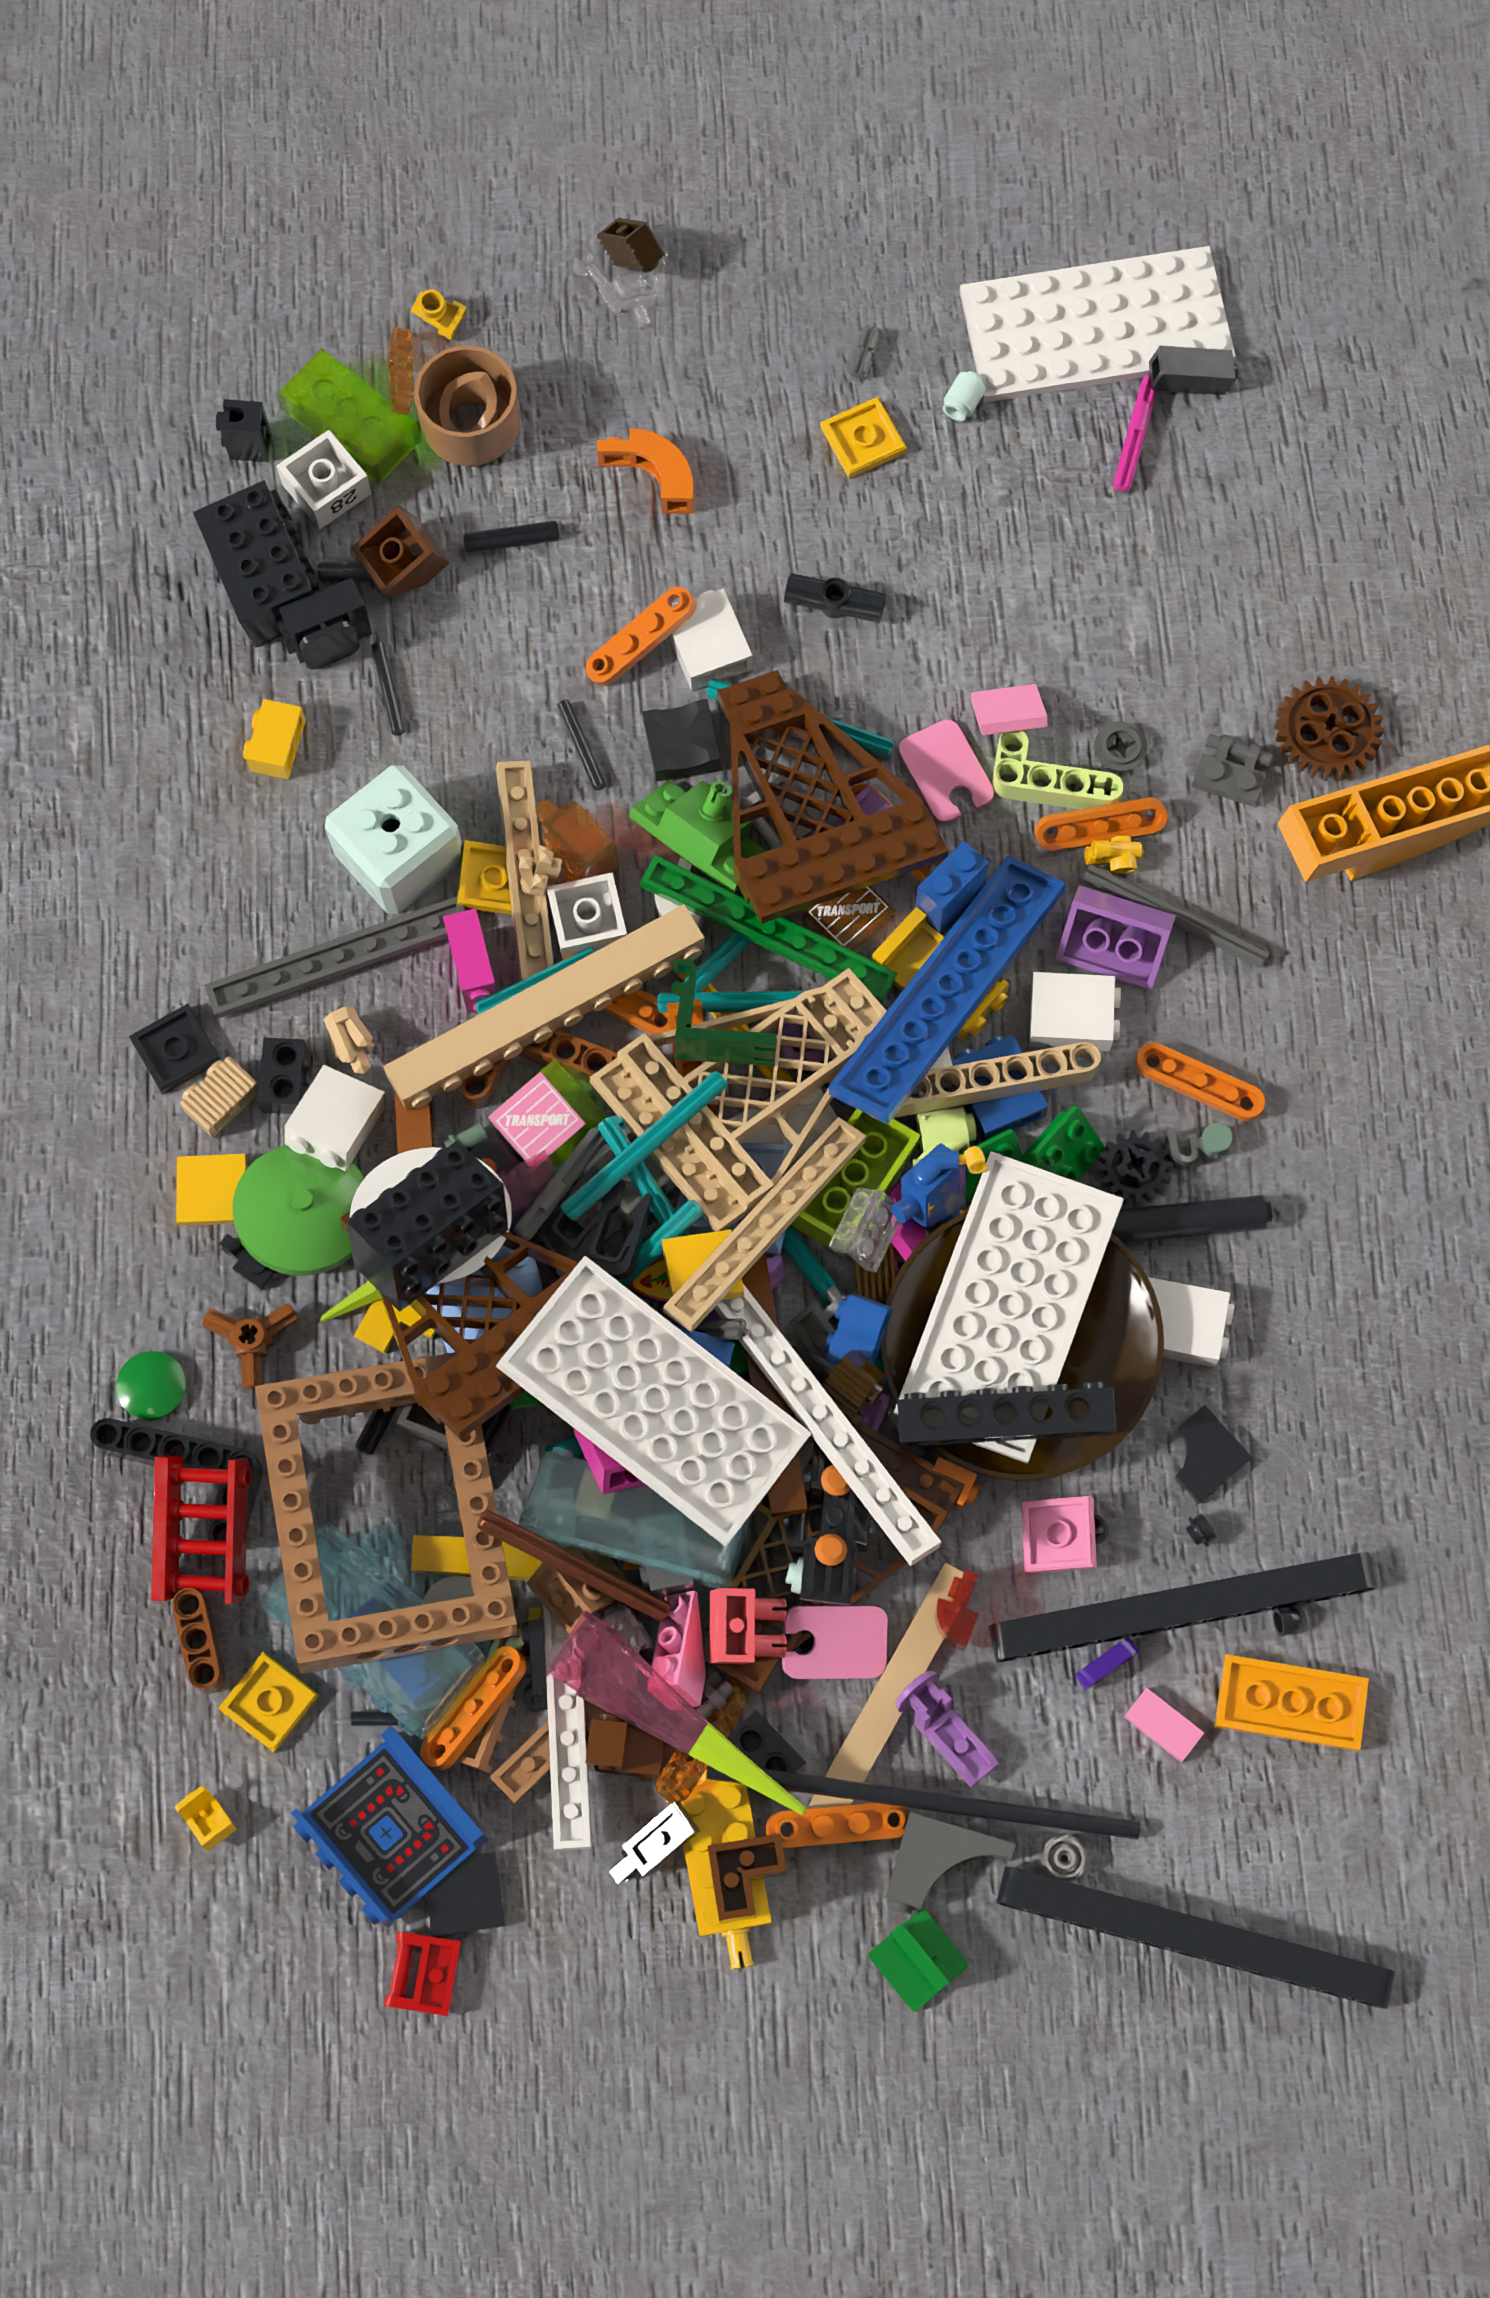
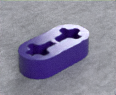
M1128 1636L1080 1670L1075 1677L1086 1691L1125 1664L1140 1651Z

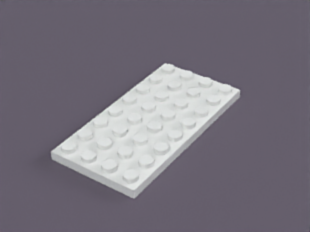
M1210 246L960 285V295L976 371L982 377L983 383L986 386V391L982 397L983 403L1144 378V376L1150 375L1149 360L1160 345L1232 350L1233 361L1235 362L1236 356Z
M990 1152L986 1163L987 1169L982 1173L899 1399H904V1394L914 1392L925 1393L926 1398L940 1397V1392L959 1390L962 1396L976 1395V1390L984 1388L997 1389V1394L1012 1393L1011 1388L1020 1386L1033 1387V1392L1048 1391L1047 1386L1057 1384L1124 1198ZM1044 1403L1036 1404L1031 1410L1033 1416L1038 1420H1044L1049 1406ZM896 1405V1408H895V1410H894V1415H896V1416H898V1406H897V1405ZM1008 1405L999 1407L995 1412L997 1418L1002 1422H1011L1016 1417L1015 1410ZM972 1407L965 1408L960 1413V1419L966 1424H975L981 1417L978 1410ZM936 1409L929 1410L924 1415V1421L933 1427L941 1425L945 1419L943 1413ZM1036 1440L972 1444L1028 1464Z
M586 1256L582 1258L496 1365L503 1373L724 1546L731 1541L811 1435V1432Z

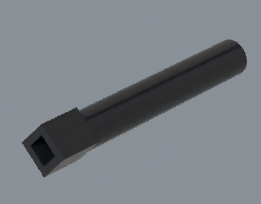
M1263 1195L1125 1208L1120 1209L1112 1234L1122 1243L1262 1230L1266 1229L1267 1222H1272V1206L1270 1201L1264 1200Z

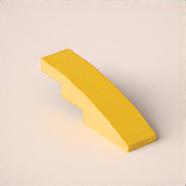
M413 1535L412 1573L471 1577L464 1537ZM502 1541L509 1580L528 1581L541 1565V1561Z

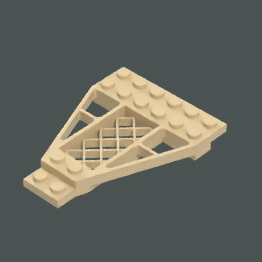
M848 968L824 986L804 991L796 998L692 1025V1028L724 1030L765 1019L749 1030V1032L773 1033L779 1028L778 1035H776L777 1047L773 1080L753 1078V1065L751 1064L748 1077L728 1075L729 1063L707 1061L685 1077H682L657 1048L658 1046L675 1042L676 1029L650 1036L643 1033L619 1050L615 1060L590 1076V1083L636 1138L642 1135L714 1071L718 1072L724 1068V1074L721 1075L728 1084L747 1086L745 1099L725 1097L726 1089L721 1092V1096H716L708 1103L720 1105L718 1118L706 1105L650 1154L687 1199L695 1200L704 1210L702 1216L714 1231H723L750 1213L788 1172L833 1099V1096L829 1095L828 1088L799 1135L794 1132L781 1115L825 1083L831 1084L887 1010ZM785 1023L801 1025L803 1027L802 1038L782 1036L783 1025ZM808 1032L813 1039H806V1033ZM780 1045L801 1047L800 1060L779 1058ZM805 1048L823 1050L825 1052L824 1063L803 1061ZM778 1067L798 1069L797 1083L776 1080ZM802 1070L817 1071L801 1082ZM751 1086L770 1088V1102L749 1100ZM775 1089L789 1091L774 1102ZM724 1106L744 1108L743 1122L722 1119ZM748 1109L762 1110L747 1121ZM774 1124L793 1146L773 1179L770 1180L743 1149L741 1144L767 1125ZM727 1129H732L735 1131L730 1133Z

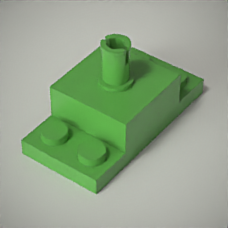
M668 780L631 808L628 817L723 888L733 893L740 889L734 878L732 801L729 799L732 789L728 785L725 792L722 793L726 785L725 782L715 781L710 785L702 780L685 792L681 787ZM754 820L740 824L741 857L744 859L766 852L758 844L747 838Z

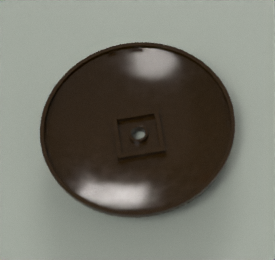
M968 1212L954 1217L928 1235L913 1250L902 1265L890 1289L886 1305L892 1307L893 1312L881 1343V1354L886 1379L896 1404ZM1111 1233L1057 1384H1068L1069 1390L1084 1389L1083 1384L1090 1382H1104L1105 1388L1113 1387L1116 1416L1115 1435L1037 1439L1028 1464L972 1443L931 1445L930 1447L960 1467L983 1476L1011 1481H1038L1073 1473L1094 1463L1119 1445L1134 1429L1145 1413L1159 1380L1163 1363L1164 1332L1158 1300L1147 1274L1136 1257L1115 1235ZM1074 1401L1068 1405V1412L1074 1418H1083L1088 1414L1087 1406L1080 1401ZM1048 1407L1044 1420H1047L1052 1415L1050 1407Z

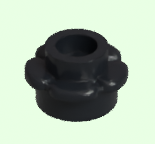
M1202 1513L1193 1519L1190 1516L1188 1520L1191 1525L1186 1527L1188 1534L1197 1546L1203 1543L1206 1547H1209V1542L1217 1538L1214 1530Z

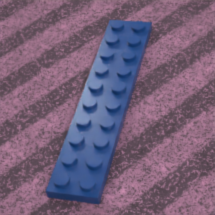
M1007 856L829 1085V1095L889 1124L1064 894L1066 883Z

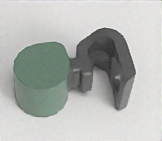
M1215 1122L1209 1124L1199 1139H1196L1195 1136L1188 1138L1187 1150L1184 1154L1179 1152L1175 1133L1176 1128L1174 1126L1168 1130L1164 1139L1165 1148L1170 1152L1167 1157L1168 1161L1173 1162V1168L1184 1170L1195 1162L1198 1153L1205 1160L1223 1157L1232 1142V1133L1222 1123Z

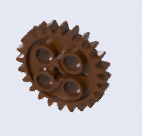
M1319 676L1314 686L1305 680L1302 691L1294 687L1291 697H1284L1283 707H1279L1276 715L1279 719L1276 720L1274 729L1279 732L1276 734L1275 741L1284 742L1281 745L1280 754L1291 753L1288 764L1296 761L1300 763L1299 773L1309 768L1311 769L1310 778L1312 779L1316 776L1317 772H1322L1324 781L1328 780L1330 773H1334L1339 781L1344 771L1353 777L1356 772V766L1364 770L1368 763L1367 760H1374L1375 750H1379L1382 743L1379 738L1382 737L1384 728L1378 725L1381 724L1383 716L1373 715L1378 708V704H1367L1371 694L1366 693L1360 696L1358 694L1359 684L1349 689L1347 688V679H1344L1340 685H1336L1334 676H1331L1328 684H1324ZM1311 706H1321L1325 712H1316ZM1343 716H1352L1357 722L1348 723L1343 719ZM1326 726L1332 727V731L1326 730ZM1310 734L1315 738V741H1306L1301 735ZM1340 744L1347 749V751L1339 752L1335 750L1332 745Z

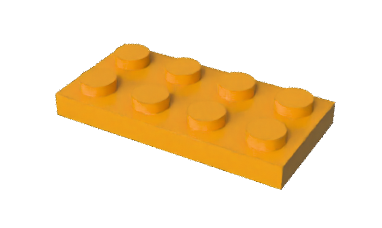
M1225 1654L1215 1727L1358 1752L1361 1749L1369 1678Z

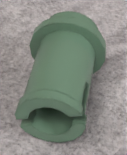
M477 1123L475 1126L455 1136L448 1135L447 1140L443 1142V1146L448 1147L458 1140L470 1151L488 1137L481 1124Z

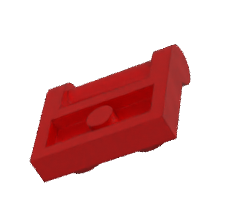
M397 1932L395 1943L398 1944L392 1982L389 1995H385L383 2006L449 2017L462 1942ZM417 1946L422 1947L414 1997L413 1999L404 1998L412 1948Z

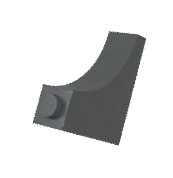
M910 1812L885 1901L892 1903L890 1909L911 1915L913 1909L918 1911L921 1909L931 1887L946 1872L971 1860L992 1858L1010 1861L1016 1844Z

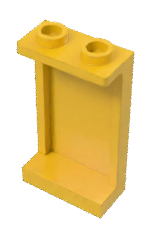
M917 907L872 954L873 961L897 972L893 984L901 991L905 989L944 938L926 923L927 915ZM1003 979L1001 982L997 981L957 1033L956 1036L963 1042L970 1034L976 1036L987 1023L985 1018L992 1010L998 1012L1009 999L1007 995L1009 983Z

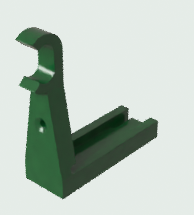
M679 959L674 961L675 972L689 975V979L686 982L675 981L672 983L671 993L680 996L675 1034V1059L775 1066L776 1033L692 1028L697 968L690 960Z

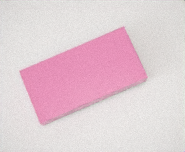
M1148 1688L1143 1691L1124 1716L1126 1720L1181 1763L1204 1734L1202 1730Z

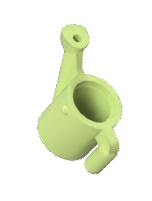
M963 1106L915 1114L917 1132L921 1135L919 1144L922 1154L918 1159H913V1167L940 1143L953 1152L966 1151L969 1148V1141L976 1140L973 1114H965Z

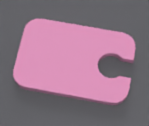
M952 720L940 721L901 741L899 745L900 757L930 812L938 822L950 823L962 817L958 807L953 805L949 798L950 793L957 788H964L971 793L972 804L976 810L987 806L993 800V786L956 722Z
M794 1606L790 1608L784 1621L783 1633L796 1634L799 1631L807 1630L812 1634L814 1643L812 1649L806 1654L801 1655L794 1651H786L785 1657L782 1658L783 1670L788 1676L795 1679L879 1677L886 1668L888 1619L885 1611L877 1606Z

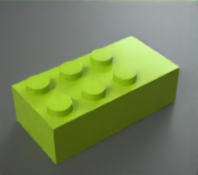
M857 1108L847 1123L866 1135L864 1145L790 1224L844 1258H847L854 1247V1241L859 1240L882 1205V1198L894 1186L917 1152L921 1137L920 1134L895 1119H892L887 1124L872 1118L869 1114Z

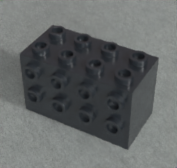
M265 480L193 512L238 621L255 648L282 636L277 622L282 620L279 611L280 607L322 590L314 576L316 575L314 569L303 551L304 546L291 523L292 518L285 503L282 502L277 489L271 491Z
M458 1140L450 1146L438 1150L431 1160L421 1167L412 1169L404 1180L393 1188L385 1189L378 1199L366 1208H360L355 1211L350 1219L346 1221L355 1268L399 1312L509 1230L504 1184Z

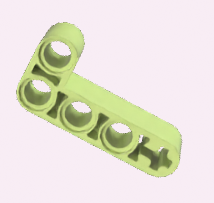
M1023 730L1001 733L992 781L994 792L999 797L1079 810L1119 803L1121 801L1123 782L1116 774L1028 761L1026 757L1029 741L1026 733ZM1009 744L1017 745L1020 748V750L1016 752L1008 751L1005 748V746ZM1009 774L1016 780L1005 782L1000 777ZM1037 779L1045 780L1049 785L1046 787L1036 786L1033 782ZM1075 784L1081 787L1082 790L1072 792L1066 786ZM1089 787L1093 788L1092 794L1088 793ZM1104 790L1110 791V796L1104 795Z

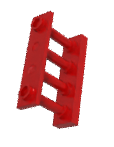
M182 1455L155 1457L151 1601L171 1600L178 1591L184 1588L225 1591V1604L232 1605L245 1601V1596L249 1591V1577L246 1574L248 1488L252 1482V1471L248 1467L249 1458L228 1460V1469L185 1468L182 1464ZM184 1482L228 1484L227 1505L184 1503L181 1500V1485ZM183 1518L227 1520L226 1541L183 1539L180 1535V1521ZM182 1553L226 1555L225 1577L182 1575L179 1571V1557Z

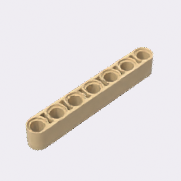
M1080 1042L929 1070L916 1087L923 1092L924 1096L921 1098L909 1096L893 1118L1085 1083L1095 1076L1101 1060V1054L1094 1044ZM1086 1058L1091 1062L1092 1066L1081 1067L1076 1063L1075 1059ZM1052 1064L1058 1069V1072L1054 1074L1047 1073L1043 1070L1042 1065ZM1011 1070L1021 1071L1025 1078L1015 1080L1009 1076L1008 1072ZM985 1076L991 1081V1084L987 1086L978 1085L974 1078ZM945 1082H951L957 1087V1090L946 1092L940 1085Z

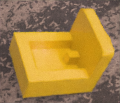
M204 1785L190 1792L175 1806L176 1811L186 1821L207 1852L237 1830L219 1801Z

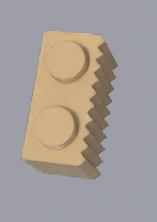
M228 1056L224 1061H216L208 1069L205 1080L201 1081L200 1085L193 1084L184 1092L180 1105L192 1120L209 1134L211 1138H214L258 1095L259 1085Z

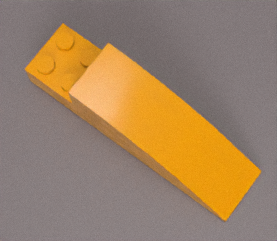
M1490 745L1290 805L1277 824L1304 881L1308 882L1343 870L1346 871L1350 881L1415 858L1489 825Z

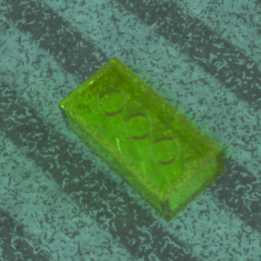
M322 348L278 392L285 413L316 437L330 430L366 475L378 485L421 441L417 421Z

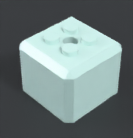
M391 765L326 817L325 829L334 855L386 913H401L461 864L463 846L458 825L404 766ZM388 819H396L400 822L399 828L394 832L384 831L382 824Z

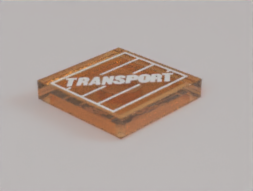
M871 886L803 909L801 913L826 938L855 952L896 915V910Z

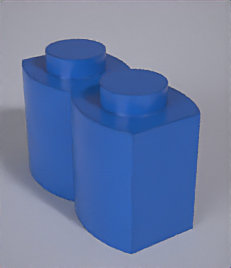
M855 1293L850 1294L847 1299L842 1298L835 1318L840 1319L836 1332H830L824 1346V1351L828 1352L826 1361L837 1365L845 1354L851 1350H856L858 1354L863 1355L865 1359H868L870 1363L875 1365L893 1308Z

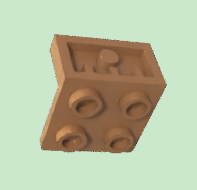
M587 1536L565 1548L629 1581L591 1536ZM544 1562L526 1582L570 1637L580 1633L597 1611L618 1601Z

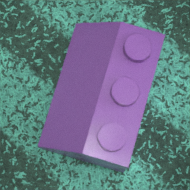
M1079 885L1070 908L1055 960L1105 976H1115V979L1152 990L1176 915Z

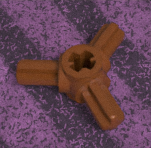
M286 1303L261 1320L258 1316L253 1319L240 1317L236 1320L215 1309H210L205 1314L202 1325L228 1339V1345L235 1348L236 1357L241 1358L242 1387L254 1390L255 1386L263 1385L262 1357L267 1356L268 1346L274 1342L272 1337L295 1323L299 1318L294 1308L289 1303ZM249 1333H253L256 1339L252 1344H249L246 1338Z

